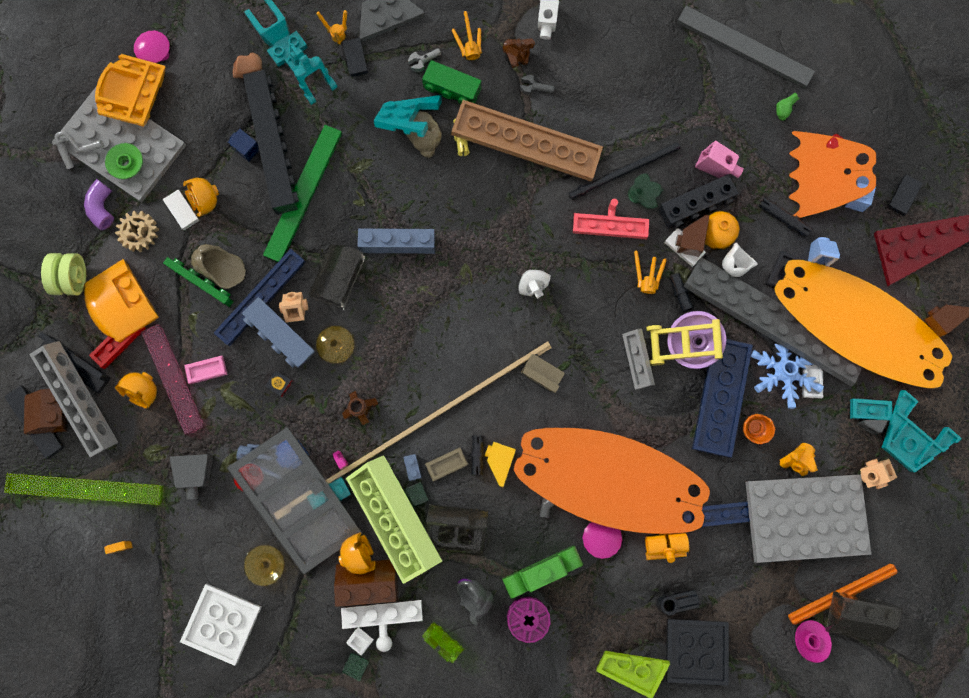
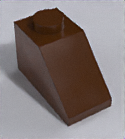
M708 215L683 229L680 235H677L675 246H678L677 253L697 257L702 254L709 222Z
M947 304L940 308L935 306L927 312L929 316L924 321L938 337H941L951 332L969 317V307Z

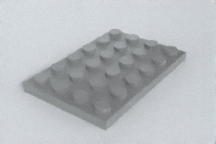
M95 87L61 131H67L80 147L99 140L103 141L104 147L88 152H80L65 135L61 136L60 139L65 138L64 145L69 154L142 203L186 147V144L150 119L143 127L98 115V108L95 102ZM117 144H132L142 153V168L132 178L117 179L105 167V157L108 151Z
M861 475L745 482L755 563L872 555Z

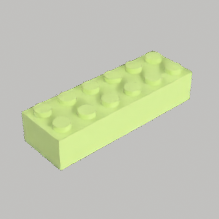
M384 455L367 462L346 478L403 584L442 562Z

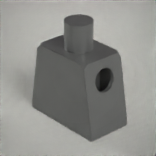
M213 455L170 457L175 488H186V500L198 499V488L209 486Z

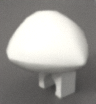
M527 270L519 282V293L526 296L535 295L538 299L544 295L542 290L548 286L551 275L541 270Z

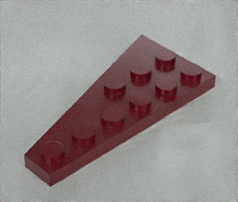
M969 215L876 231L874 237L887 287L969 242Z

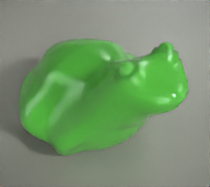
M796 93L777 103L776 111L779 120L785 121L791 114L792 105L799 100Z

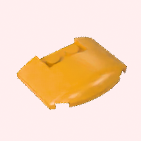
M121 54L118 56L120 60L114 64L110 62L98 80L95 91L97 112L101 116L144 127L150 118V112L159 88L162 87L166 66Z
M125 259L117 262L84 284L85 304L91 319L105 335L115 338V341L119 343L159 318Z

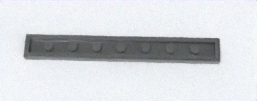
M685 6L677 21V24L803 88L807 87L815 72L688 6Z

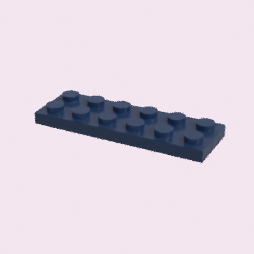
M727 339L723 358L708 366L693 440V450L732 458L753 347L752 344Z

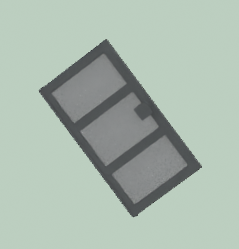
M288 426L227 467L302 574L307 573L340 550L342 543L347 538L359 532L362 534L357 523Z

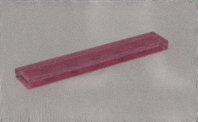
M157 324L142 331L143 338L184 434L189 435L205 427L162 326Z

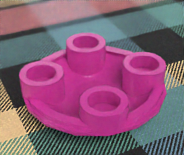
M155 30L147 31L136 39L134 53L138 59L158 63L169 58L170 45L163 33Z
M591 522L585 528L582 540L586 550L591 555L604 559L610 558L618 552L622 543V535L620 529Z

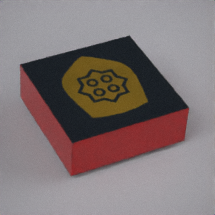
M275 370L265 387L282 397L292 383V380Z

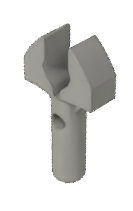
M437 48L423 56L414 52L408 59V65L413 62H419L411 66V70L421 72L425 70V62L440 56L441 51Z

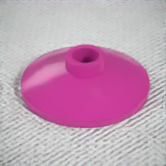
M813 620L805 621L799 625L795 634V642L799 653L807 661L813 663L826 660L830 655L832 647L831 638L826 628Z

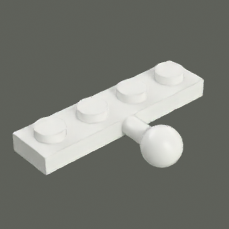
M422 600L341 608L342 629L379 625L380 637L376 641V647L381 652H387L392 647V640L387 634V624L423 621Z

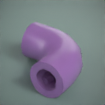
M96 179L85 195L84 208L91 222L100 230H105L111 226L114 217L104 208V201L112 190Z

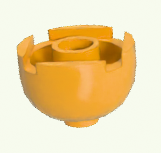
M192 178L183 182V186L187 185L188 188L185 191V195L193 211L197 208L199 212L196 214L200 217L208 214L215 208L217 196L219 195L215 185H211L204 178Z
M724 211L714 212L709 215L705 244L712 249H726L730 247L739 235L740 228L736 218Z
M137 372L129 373L115 386L116 391L124 397L126 394L130 398V402L142 408H149L157 396V388L152 381L153 377L145 372L142 374Z
M361 532L350 536L342 543L339 562L342 567H345L352 574L359 575L373 571L376 565L375 560H371L370 555H373L374 552L370 542L365 535L360 536Z

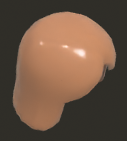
M253 52L248 56H238L233 65V77L243 78V74L262 70L260 56Z

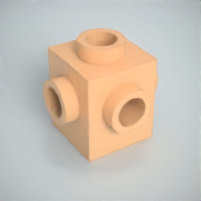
M302 292L283 294L279 308L280 313L284 316L285 323L305 319L308 302L307 299L303 298Z
M874 459L866 462V466L860 469L861 478L868 488L873 486L876 489L888 486L887 482L897 478L890 459L880 462Z

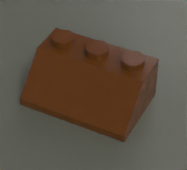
M375 561V569L361 575L352 574L345 567L336 564L334 581L335 607L396 602L398 600L397 572L391 561Z

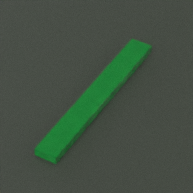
M324 125L294 188V192L297 191L300 201L297 203L298 210L282 214L263 254L265 258L279 262L287 253L342 136L340 130Z

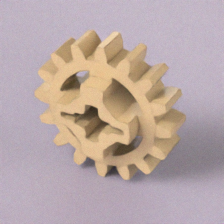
M133 211L132 216L126 213L125 220L120 218L122 224L116 225L120 229V231L115 232L119 236L117 240L123 247L129 248L132 252L135 249L142 252V247L148 250V244L154 245L153 238H158L155 232L159 231L155 226L157 222L143 211H140L139 215L136 211Z

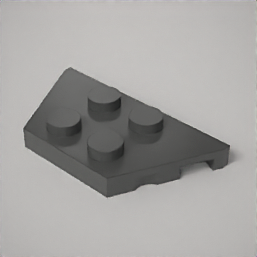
M410 0L362 2L360 40L364 42L425 17L424 12Z

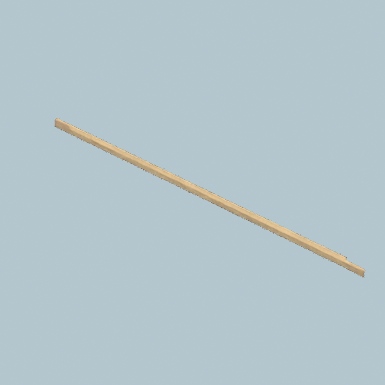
M549 342L544 343L326 481L329 484L515 369L527 361L532 354L540 356L551 349ZM309 490L276 511L274 514L277 520L291 512L290 508L307 499L306 496L313 492Z

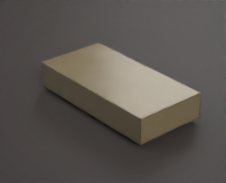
M458 448L425 465L434 482L468 466V463L461 448Z

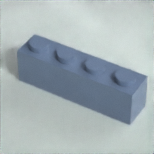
M358 229V249L360 253L435 254L434 229Z
M259 297L242 312L245 316L243 320L251 328L255 326L259 330L257 334L264 341L269 339L273 343L271 347L278 354L282 352L287 357L285 361L292 368L295 366L300 368L315 353Z

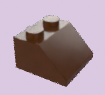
M40 389L25 395L24 434L66 432L67 418L50 389Z

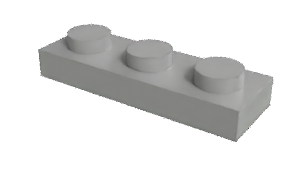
M642 329L622 334L635 390L655 385Z

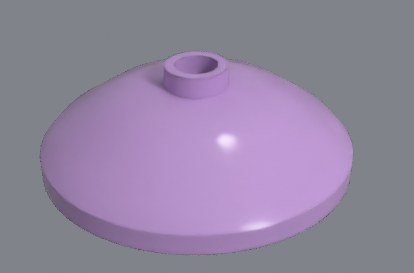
M693 311L679 317L671 328L712 324V320L717 318L706 312ZM720 322L723 354L727 338L725 329ZM713 329L689 331L691 353L714 351ZM681 332L668 334V348L671 355L683 354ZM698 339H702L701 345L696 344ZM715 356L675 360L685 367L701 369L714 364L718 359H715Z

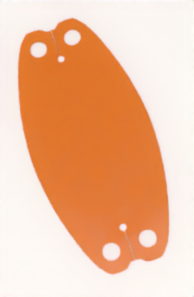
M579 428L535 429L526 432L522 437L521 447L523 448V453L514 465L515 474L534 492L567 512L599 525L639 533H685L697 530L703 525L704 514L702 506L708 501L709 487L694 472L654 448L620 435ZM535 437L541 438L543 441V447L539 450H535L531 446V441ZM548 458L549 462L545 463L543 459ZM528 463L536 467V473L532 476L524 473V466ZM694 484L700 488V494L697 497H692L688 493L690 485ZM677 497L681 499L679 503L676 502ZM685 511H691L694 514V521L690 524L685 523L682 519Z

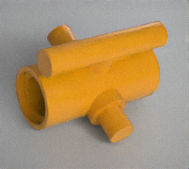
M686 533L659 534L658 536L645 537L646 560L667 559V562L673 563L675 558L686 557V552H689V541Z

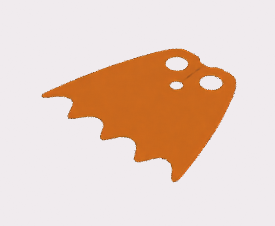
M799 131L792 132L801 143L798 148L789 153L799 161L798 169L789 174L791 178L799 182L798 190L789 196L790 199L798 202L800 205L798 212L793 216L797 215L801 218L827 211L859 199L875 189L876 176L873 174L872 168L876 164V152L872 148L835 137L838 140L839 147L831 149L827 148L826 144L833 136ZM860 153H866L869 156V161L864 165L856 162V157ZM847 168L851 169L849 175L844 173V170ZM861 176L869 179V184L865 188H859L856 185V180Z

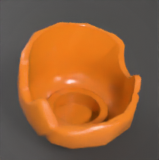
M753 414L744 421L743 432L745 437L751 442L764 444L774 437L775 426L773 421L767 416Z

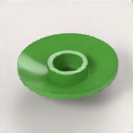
M129 143L115 145L108 151L105 157L107 171L117 179L134 177L143 165L142 153L136 146Z

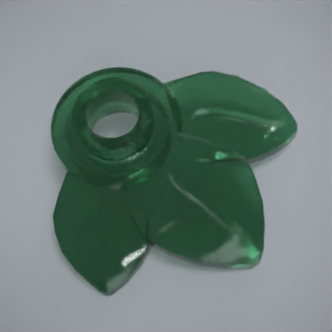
M641 174L634 180V185L630 187L628 196L634 203L640 202L649 209L656 208L658 204L655 198L662 193L663 188L657 182H650L648 174Z

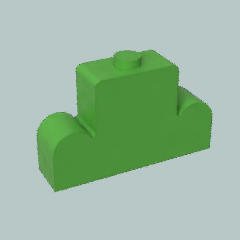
M573 545L504 577L502 580L512 599L527 591L532 592L568 575L567 572L575 570L584 564L576 547Z

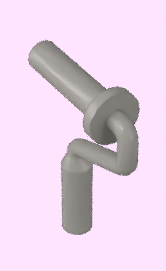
M67 131L57 132L55 134L56 141L52 142L53 145L56 144L67 169L73 168L74 165L64 145L66 140L65 138L60 139L61 136L65 135L80 152H88L104 147L102 140L80 147Z

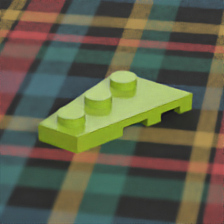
M605 651L596 671L648 698H653L670 665V661Z

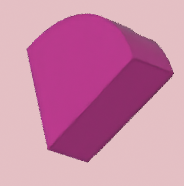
M341 451L334 452L333 457L341 470L348 467L349 464Z

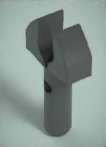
M526 75L521 78L522 83L530 84L529 86L520 85V90L525 95H531V92L534 90L548 93L554 92V86L536 83L533 75Z

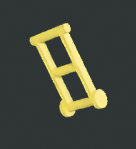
M720 319L712 320V324L662 329L660 325L646 327L647 332H651L652 360H649L651 366L664 365V360L715 356V359L723 358ZM713 329L714 351L691 353L689 331ZM681 332L683 354L660 356L659 334Z

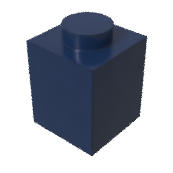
M241 129L230 136L228 144L248 162L259 151L258 143Z

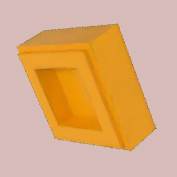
M122 541L107 545L104 548L106 554H114L133 547L131 541Z

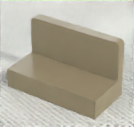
M535 354L530 356L521 371V374L552 393H556L559 388L558 384L564 376L563 371Z

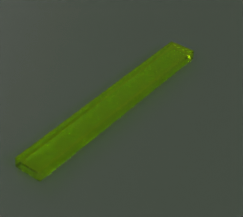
M7 473L4 493L161 505L164 485Z

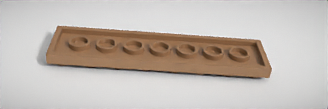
M465 100L461 103L451 131L453 136L591 182L603 146Z

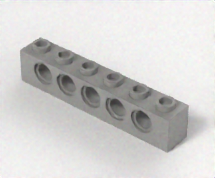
M60 341L43 345L29 355L89 457L99 454L119 443Z

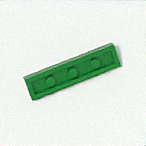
M167 257L163 262L168 268L230 308L234 301L229 298L231 294L222 288L218 291L214 288L215 284L207 278L203 281L199 278L200 274L191 268L189 271L183 268L185 264L175 258L173 261Z

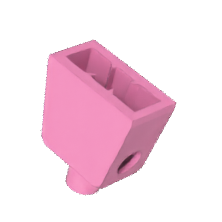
M714 141L701 152L695 168L718 178L727 174L739 178L744 169L736 164L739 156L717 141Z

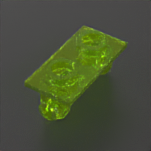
M435 622L422 635L424 641L434 650L439 645L441 649L438 651V654L452 664L464 650L456 640L451 638Z

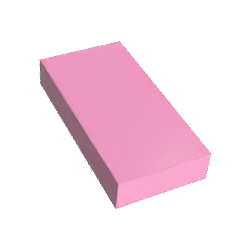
M223 356L184 365L188 384L228 375Z

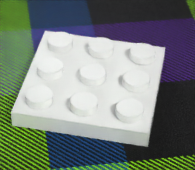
M205 584L180 642L235 666L240 659L262 607L212 585Z

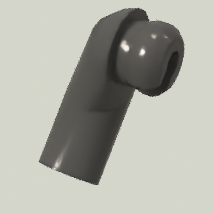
M545 498L542 500L540 517L549 518L551 507L555 505Z

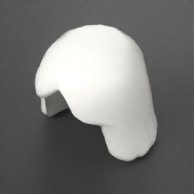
M734 243L732 249L722 261L723 269L732 277H741L751 268L758 265L738 243Z

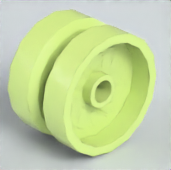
M61 253L47 254L41 268L42 284L45 291L50 295H80L86 283V266L82 256L78 253L64 255Z

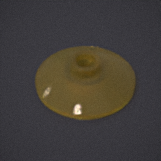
M331 326L319 334L316 341V349L319 356L326 362L333 364L341 363L351 356L354 350V339L347 329L340 326ZM333 340H336L337 345L334 347L331 346V342Z
M269 545L255 547L248 553L244 561V571L247 578L259 586L273 584L281 577L284 570L282 554L276 548ZM265 561L269 563L267 569L263 568V562Z

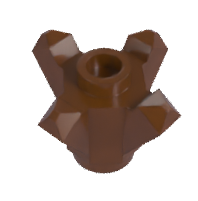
M520 38L508 39L505 41L503 52L509 57L512 68L519 66L518 62L522 65L528 64L529 50L535 45V41L532 38L523 40Z
M356 391L350 393V402L347 409L342 413L344 419L355 416L359 418L362 425L368 423L367 413L369 408L378 405L376 398L363 400L359 398Z

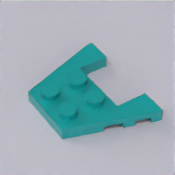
M441 95L386 102L375 117L374 125L376 128L395 131L396 128L401 129L405 134L409 135L411 132H416L417 136L424 137L428 130V123L413 121L420 109L438 110L442 103Z
M901 390L882 448L910 472H917L931 462L935 456L949 449V446L959 442L962 438L949 427H944L937 438L933 440L907 418L918 403V400L906 390Z

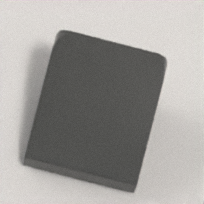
M864 420L858 422L857 425L874 435L882 433L888 421Z

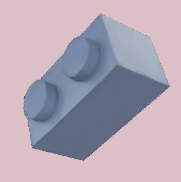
M416 454L405 456L404 462L409 481L421 479Z

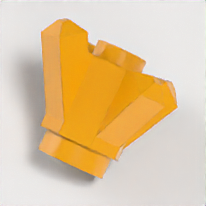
M801 443L794 451L780 459V466L783 468L791 466L801 476L808 475V470L810 472L818 471L814 459L815 448L810 444Z

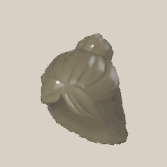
M418 111L413 122H427L428 130L424 137L417 136L416 132L406 135L422 156L430 158L434 154L435 148L440 144L442 132L439 129L438 123L433 120L430 114Z
M201 245L191 256L193 269L215 282L221 288L229 289L235 287L245 279L246 270L242 259L226 252L219 246Z

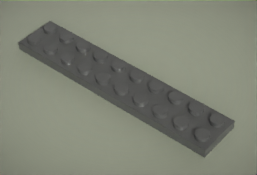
M703 257L699 259L683 286L684 288H687L689 291L852 387L856 383L862 367L846 359L820 341L784 305L742 280L730 276L725 270Z

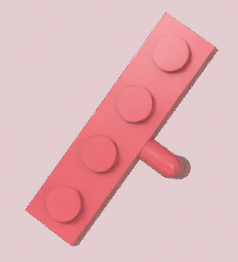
M612 199L608 207V216L574 213L573 233L647 239L649 219L615 216L618 200Z

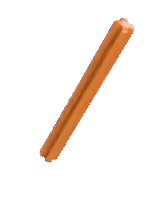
M888 564L790 613L788 618L792 624L796 625L896 575L897 569L893 564Z

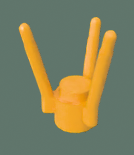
M344 10L342 25L334 24L332 27L328 25L320 12H317L316 14L326 27L327 32L331 34L332 40L341 44L346 38L347 11Z
M464 11L469 42L465 43L464 47L455 29H452V33L461 49L462 57H466L467 60H475L482 54L481 28H478L476 44L472 39L468 13Z
M635 251L638 277L637 287L641 288L640 292L655 294L659 287L666 259H663L655 281L656 257H653L650 275L645 276L644 280H642L638 251Z

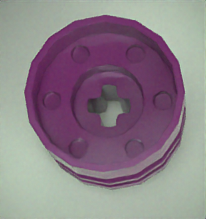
M522 596L514 600L509 606L507 623L511 634L516 639L525 643H533L542 639L547 634L551 624L550 614L544 603L538 598ZM526 615L529 617L533 616V623L531 625L529 623L524 624V617Z

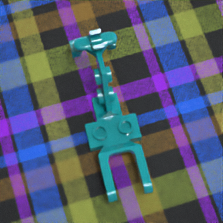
M272 0L264 1L278 21L268 28H263L249 9L246 10L244 14L257 30L264 43L271 46L267 50L269 56L272 57L278 67L287 63L297 78L299 86L303 89L304 96L310 105L314 104L316 100L307 86L305 78L316 70H320L332 91L338 88L319 57L308 58L307 55H304L303 51L308 48L307 44L297 31L290 35L285 17Z

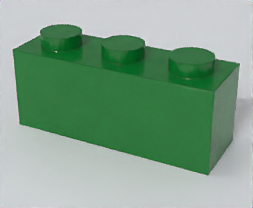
M432 60L422 78L423 87L427 91L437 92L446 99L452 98L457 100L460 104L463 100L475 104L482 88L480 79Z

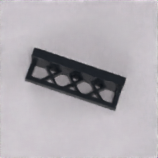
M43 332L38 336L44 340L40 347L58 341ZM61 343L84 384L95 392L101 393L111 377Z

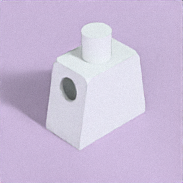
M540 0L537 30L541 31V39L549 40L551 39V32H555L559 0Z

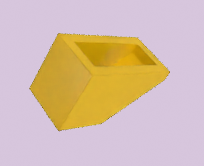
M493 442L492 446L488 445L485 456L488 457L487 462L499 487L503 488L516 449Z

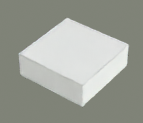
M358 627L346 643L362 656L374 639Z

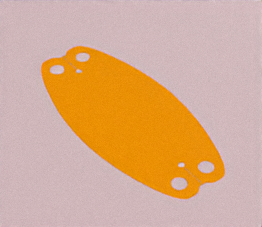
M790 260L787 262L784 269L786 275L783 280H779L776 284L775 293L786 309L820 341L853 363L884 377L925 388H938L942 385L944 379L942 369L949 366L952 354L940 337L910 309L880 288L849 273L810 261ZM796 267L804 269L805 276L803 278L795 276L794 269ZM787 287L792 288L795 291L794 298H787L784 295V289ZM934 348L942 350L943 357L941 359H936L932 355ZM925 369L933 371L935 375L933 380L929 381L924 378L923 372Z

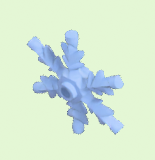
M775 344V347L780 352L776 353L781 357L780 362H775L773 355L770 359L765 351L761 355L753 350L751 357L760 360L757 363L758 365H768L766 369L771 367L775 369L774 375L767 373L769 377L759 378L763 382L754 386L757 393H760L765 388L770 392L773 385L777 387L779 380L784 381L785 386L781 390H785L782 399L787 398L788 409L796 408L794 398L799 399L794 391L797 388L792 385L794 380H798L801 387L804 384L809 392L811 387L818 392L823 390V385L814 382L816 377H806L807 373L800 375L798 372L799 367L806 369L805 365L814 364L801 356L800 359L796 356V362L790 361L788 357L792 353H788L789 349L784 346Z

